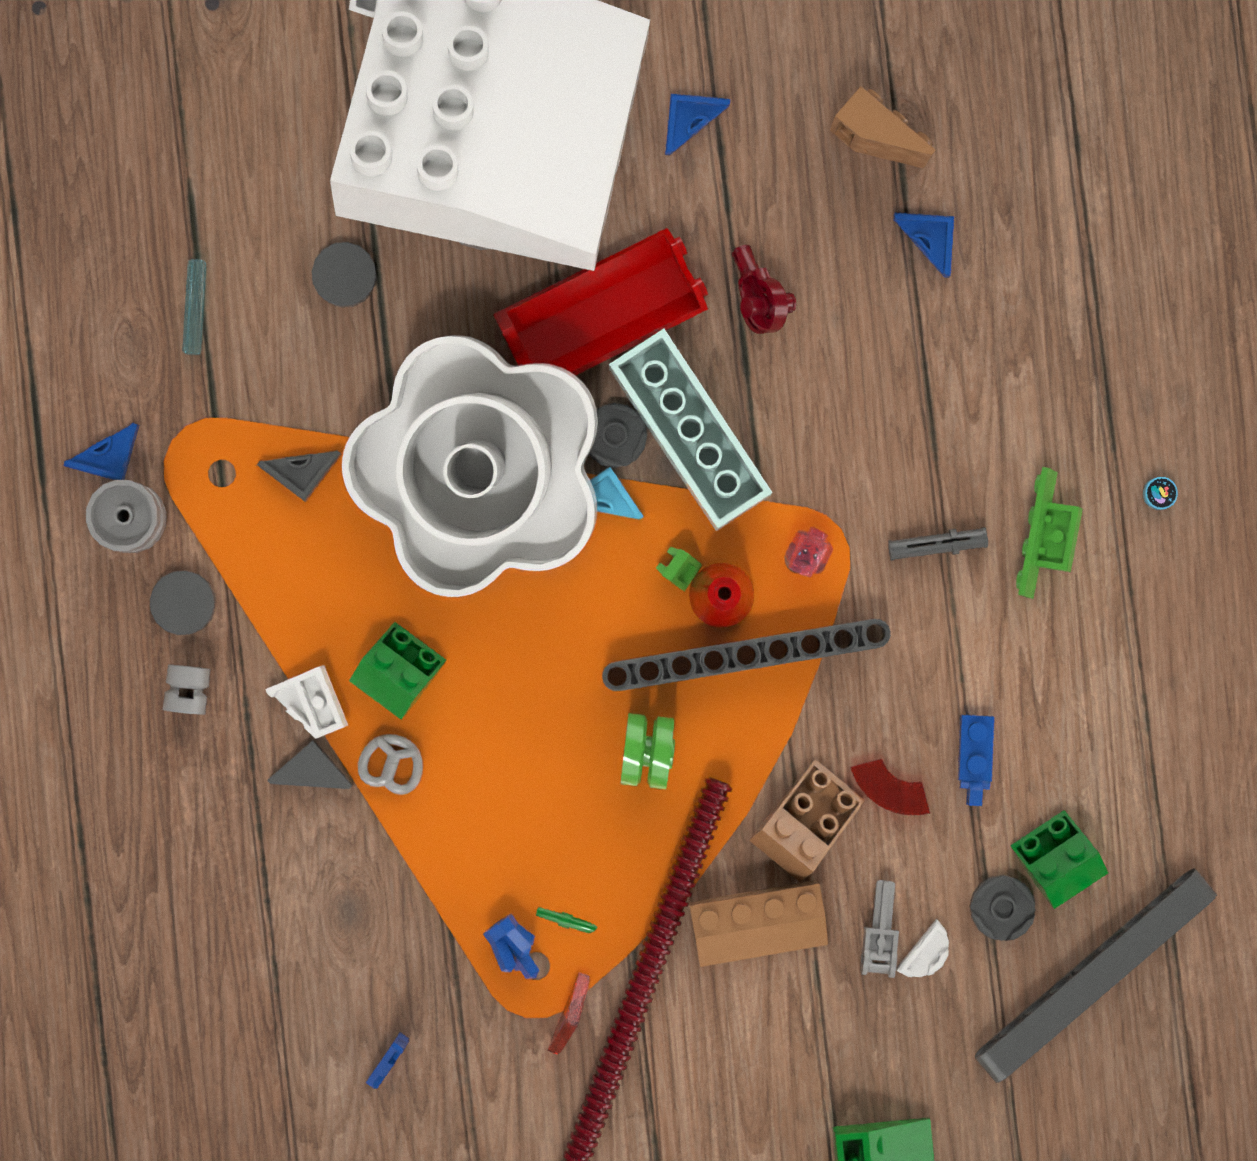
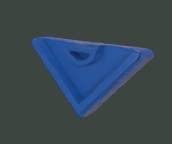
M671 94L665 155L670 156L725 111L730 106V99Z
M894 213L893 220L942 276L949 278L951 276L954 216Z
M130 424V426L92 445L77 456L64 461L63 466L112 480H124L140 425Z
M399 1032L366 1081V1084L374 1089L379 1087L409 1043L407 1036Z

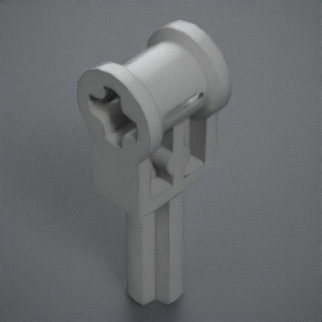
M878 880L876 882L872 927H864L860 965L861 975H867L868 972L888 974L889 978L895 977L899 931L891 929L895 883L892 881ZM872 960L885 961V963L872 962Z

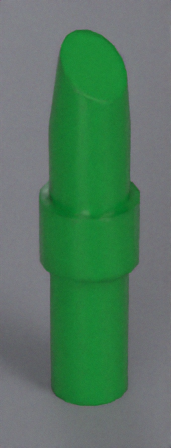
M538 907L536 916L558 923V926L567 929L570 927L586 933H592L597 929L596 925L575 918L573 915L565 912L558 913Z

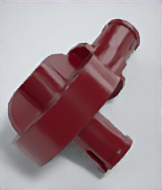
M741 245L735 248L734 252H731L741 275L738 281L741 296V314L749 329L754 333L777 332L784 326L788 313L795 311L797 306L796 298L790 292L785 293L781 283L775 278H771L766 267L759 268L750 245Z

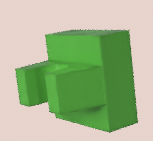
M670 547L667 552L673 556L672 561L668 566L659 563L656 569L672 584L685 591L702 567V564L681 548Z

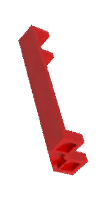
M665 228L597 262L594 271L583 269L494 313L493 316L518 366L533 363L550 364L561 367L576 376L644 342L662 329L668 330L708 310L704 300L708 292L700 277L694 279L687 268L683 256L688 254L680 236L674 239L669 229Z

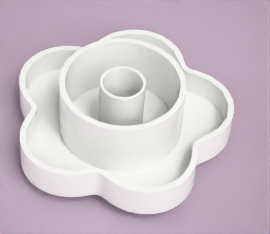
M452 335L429 340L414 349L400 366L395 378L390 405L365 419L349 437L342 457V475L346 489L353 501L363 512L387 525L392 530L396 554L402 568L417 585L433 594L446 597H460L473 594L492 583L507 568L543 571L559 567L579 554L591 537L596 524V495L592 483L584 470V462L594 444L597 433L598 417L595 402L584 383L574 374L561 367L543 363L512 366L492 347L480 340L467 336Z

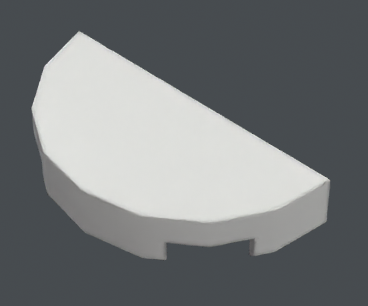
M937 919L898 965L896 971L907 977H923L934 974L943 966L949 954V940L945 928Z

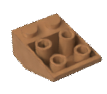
M860 86L835 115L829 131L855 152L924 169L936 151L932 147V140L920 131L916 133L908 127V120L896 110L892 112L882 104L883 99L872 89L866 91Z
M815 759L770 812L749 841L800 882L814 872L865 800Z

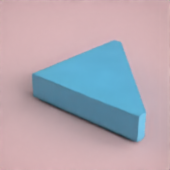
M611 467L590 480L596 495L597 512L638 520L644 517Z

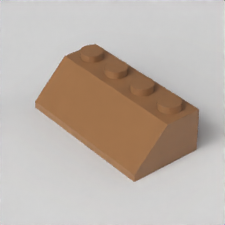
M817 880L689 902L700 967L829 945L820 883Z

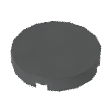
M349 242L334 243L323 249L316 257L312 268L313 285L318 294L329 304L341 308L354 307L366 301L371 295L370 293L373 291L377 281L376 266L369 253L359 245Z
M618 403L607 404L596 409L598 426L594 444L589 452L590 457L600 465L611 468L625 467L636 461L644 451L647 440L645 423L639 413L628 405Z
M174 571L162 577L154 586L150 597V610L156 623L165 631L176 635H189L204 629L212 620L215 612L216 597L210 583L201 575L189 571Z
M1006 875L992 876L981 882L973 892L970 902L971 918L977 929L987 937L1000 941L1015 940L1025 934L1034 922L1035 898L1030 889L1017 878Z

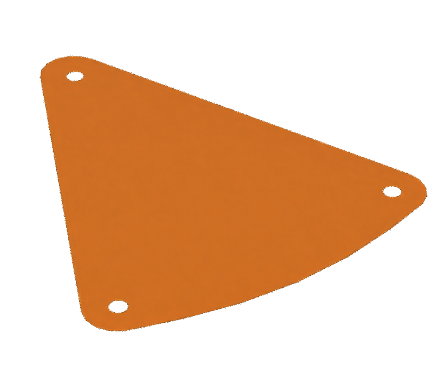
M204 418L185 426L171 441L164 458V481L172 500L286 677L291 679L319 666H325L348 726L324 736L485 986L507 1011L524 1018H548L565 1011L625 959L647 936V931H651L650 923L656 919L653 916L654 912L659 911L657 904L662 902L661 894L667 890L664 887L665 883L670 882L668 875L669 873L673 874L674 869H672V865L678 861L675 859L676 854L681 853L679 846L684 845L683 835L688 834L686 828L691 826L692 821H690V817L695 816L696 813L693 809L699 805L697 798L702 797L701 788H705L707 784L704 782L705 778L711 777L725 782L732 787V791L726 795L729 798L728 802L724 801L723 803L725 810L720 811L719 815L722 818L715 824L718 828L712 832L714 839L709 840L708 844L711 847L705 851L707 857L701 861L703 868L698 869L700 876L695 878V883L698 882L747 816L794 731L822 658L623 691H613L605 686L602 679L605 667L616 661L833 626L850 571V547L842 529L826 514L808 507L762 501L721 529L715 531L688 489L618 478L644 516L642 519L638 520L597 512L596 524L591 537L579 554L569 562L543 571L507 568L492 583L480 591L466 596L446 597L426 591L407 575L397 557L392 530L387 525L363 512L349 495L342 475V457L349 439L348 436L231 418ZM336 450L342 454L306 502L257 466L259 461L292 456L318 454ZM226 460L234 466L236 477L229 486L218 487L210 481L208 471L214 462ZM586 473L590 480L597 476ZM812 545L806 547L812 555V567L802 573L790 571L785 564L786 552L793 546ZM670 547L681 548L699 561L702 567L697 574L703 568L715 563L735 565L747 574L753 585L754 601L748 615L736 625L725 628L710 626L701 621L691 607L689 599L691 583L683 591L663 577L656 567L659 563L665 566L670 564L673 556L667 552ZM815 553L818 555L816 559L813 558ZM727 587L719 589L718 596L722 600H727L730 598L731 593ZM394 622L447 660L402 720L349 681L362 658ZM807 635L803 638L801 646L806 653L812 654L817 651L819 642L815 636ZM780 640L773 641L769 647L770 655L775 659H781L785 656L787 652L786 645ZM744 645L738 649L737 659L740 663L747 665L754 660L755 653L750 646ZM710 651L706 654L704 663L707 668L716 670L722 665L723 658L719 652ZM679 656L673 660L672 669L676 674L685 675L689 672L691 663L688 658ZM647 661L641 665L640 675L643 679L651 681L658 676L659 669L654 662ZM613 667L608 672V680L612 685L620 686L627 679V674L623 668ZM629 713L646 716L648 720L647 736H652L654 720L658 716L674 718L673 739H675L673 765L672 769H669L666 790L649 787L647 783L649 767L645 766L642 767L641 782L637 786L620 784ZM386 734L398 735L410 740L417 746L423 759V772L419 784L413 791L403 795L395 794L385 786L373 787L361 780L358 774L359 757L365 746L374 738ZM390 744L396 751L404 749L398 745ZM380 747L372 753L368 762V772L374 777L381 776L387 754ZM412 757L399 760L393 779L395 783L404 785L410 780L413 771ZM538 907L558 913L565 912L573 915L575 918L596 925L597 929L592 933L582 932L570 927L567 929L558 926V923L536 916ZM512 914L522 927L535 936L530 953L539 952L548 958L550 963L548 974L542 979L533 980L526 979L521 971H515L514 969L510 973L502 972L492 947L483 933L507 915Z

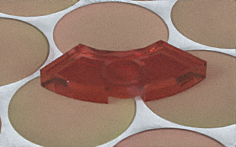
M881 758L850 766L852 776L859 788L880 807L902 815L930 814L921 781L906 782L897 779L887 770Z

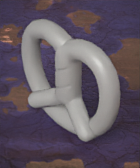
M386 734L374 738L365 746L358 761V774L365 784L373 787L385 786L389 791L400 795L413 791L419 784L423 772V759L417 746L410 740L398 735ZM390 744L398 745L404 749L396 751ZM380 747L387 754L381 776L374 777L369 774L367 767L372 753ZM412 757L413 771L410 780L404 785L395 783L393 779L399 760Z

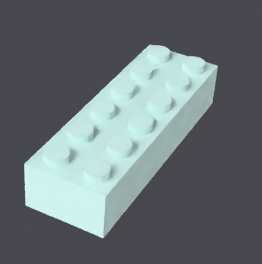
M662 329L609 364V370L715 531L771 496L773 492L665 329Z

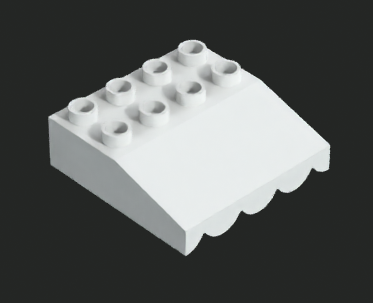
M379 0L330 179L336 216L594 271L601 235L611 201L615 175L624 145L629 114L636 93L642 58L648 41L650 20L598 0Z

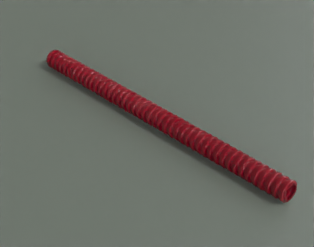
M711 777L704 780L707 784L705 788H701L702 797L697 798L699 805L693 809L696 812L695 816L690 817L692 823L691 826L686 828L688 834L683 835L684 845L679 846L681 853L676 854L675 859L678 861L672 865V869H674L673 874L669 873L668 875L670 882L665 883L664 887L667 890L665 893L662 892L661 898L663 900L657 904L659 911L654 912L653 916L656 919L651 921L650 926L652 929L646 933L648 940L643 941L645 948L640 950L639 955L641 958L635 962L637 969L632 970L634 977L628 981L630 987L625 989L626 998L621 999L623 1006L617 1010L619 1017L614 1018L616 1025L610 1029L612 1035L607 1036L608 1046L603 1047L605 1054L600 1055L599 1061H601V1064L595 1068L597 1074L592 1076L594 1083L589 1084L588 1089L590 1093L585 1095V1100L587 1101L581 1105L583 1112L578 1113L577 1118L579 1122L574 1124L576 1130L570 1134L572 1141L567 1142L566 1147L568 1151H564L563 1157L565 1159L562 1161H590L589 1158L595 1154L593 1148L598 1146L596 1139L601 1138L602 1132L600 1129L605 1127L604 1119L609 1117L607 1110L612 1109L613 1103H611V1100L616 1098L615 1090L620 1088L618 1081L623 1080L624 1077L622 1070L627 1069L625 1063L631 1059L629 1052L634 1051L635 1046L633 1042L638 1040L636 1033L641 1032L642 1027L640 1023L645 1021L643 1015L649 1011L647 1004L652 1003L653 1000L650 996L656 992L654 986L660 982L658 975L663 974L664 971L661 967L667 963L665 957L671 953L669 946L674 945L672 938L677 936L678 931L676 928L682 924L680 917L685 916L683 909L689 905L687 898L692 897L693 893L690 890L696 886L694 880L700 876L698 869L703 868L701 861L706 859L707 854H705V851L711 847L708 844L709 840L714 839L712 832L718 828L715 824L722 818L719 814L720 811L725 810L723 803L724 801L728 802L727 793L732 791V787L725 782Z

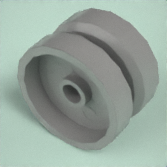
M114 480L103 484L92 494L86 507V523L90 534L100 545L122 553H139L151 548L161 538L166 527L167 512L162 499L153 489L131 480ZM126 511L129 512L130 515L128 521H126V518L123 516Z

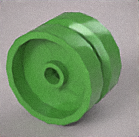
M629 713L620 784L637 786L641 782L642 767L645 766L649 767L647 777L649 787L666 790L669 769H672L674 757V718L658 716L654 720L652 736H647L648 720L646 716Z

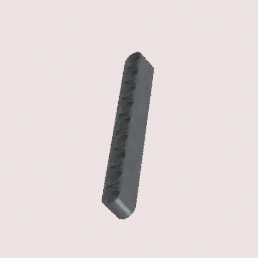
M870 619L616 661L605 667L602 679L608 689L623 691L880 648L888 643L891 631L885 621ZM872 624L878 625L883 632L881 640L877 643L870 642L866 636L867 628ZM838 630H845L850 634L851 641L846 648L841 649L834 643V635ZM807 635L815 636L819 642L817 651L812 654L806 653L801 646L803 638ZM780 640L786 645L787 652L783 658L775 659L770 655L769 647L773 641ZM744 645L750 646L755 653L754 660L747 665L740 663L737 659V651ZM710 651L719 652L723 658L722 665L716 670L707 668L704 663V658ZM684 656L690 661L691 668L687 674L678 675L673 671L672 663L676 657ZM647 661L654 662L659 669L658 676L651 681L643 679L640 675V667ZM613 667L623 668L627 674L626 681L620 686L612 685L608 680V672Z
M1195 868L1184 873L983 1045L975 1054V1059L996 1083L1006 1079L1216 898L1217 893Z

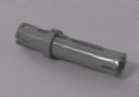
M985 527L958 532L956 529H949V533L893 541L888 540L891 561L947 552L956 555L961 550L988 548V536Z

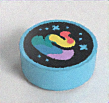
M1157 477L1150 480L1143 489L1144 501L1155 510L1167 509L1177 500V487L1172 480L1166 477Z

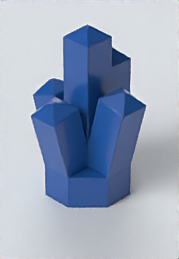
M512 914L507 915L483 933L492 947L502 972L510 973L514 969L515 971H521L526 979H535L537 977L539 968L529 955L535 936L522 927Z

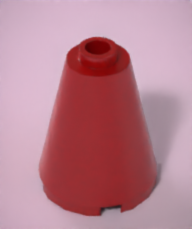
M715 563L703 568L695 576L690 586L689 599L694 613L701 621L713 627L725 628L738 624L748 615L754 601V589L749 577L743 570L732 564ZM727 587L731 593L729 599L722 600L719 598L718 591L720 588Z

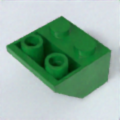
M394 622L362 658L349 681L402 720L447 660Z
M1065 810L1010 845L1037 888L1054 909L1108 874V870L1097 849Z

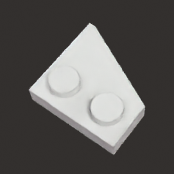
M324 665L265 689L271 698L275 697L287 708L286 712L295 720L302 722L304 728L315 739L348 726Z

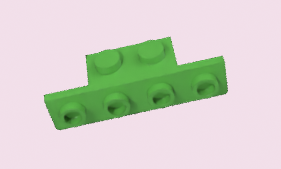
M1042 467L1041 475H1037L1034 491L1037 497L1035 506L1031 507L1028 516V523L1031 526L1029 538H1026L1023 543L1022 555L1025 557L1023 570L1018 572L1016 587L1019 589L1018 595L1029 599H1034L1039 568L1071 573L1083 510L1077 506L1052 503L1058 472L1047 467Z

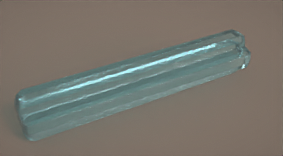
M190 259L187 263L182 351L187 355H200L206 280V262L201 259Z

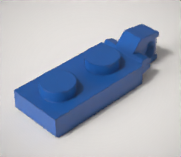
M960 715L957 780H960V788L967 789L966 805L982 806L983 789L990 790L993 766L994 716Z

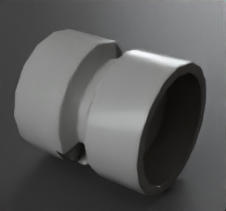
M168 664L166 683L170 685V690L164 693L162 710L205 715L207 696L203 693V690L209 687L211 669ZM179 689H194L193 697L179 696Z

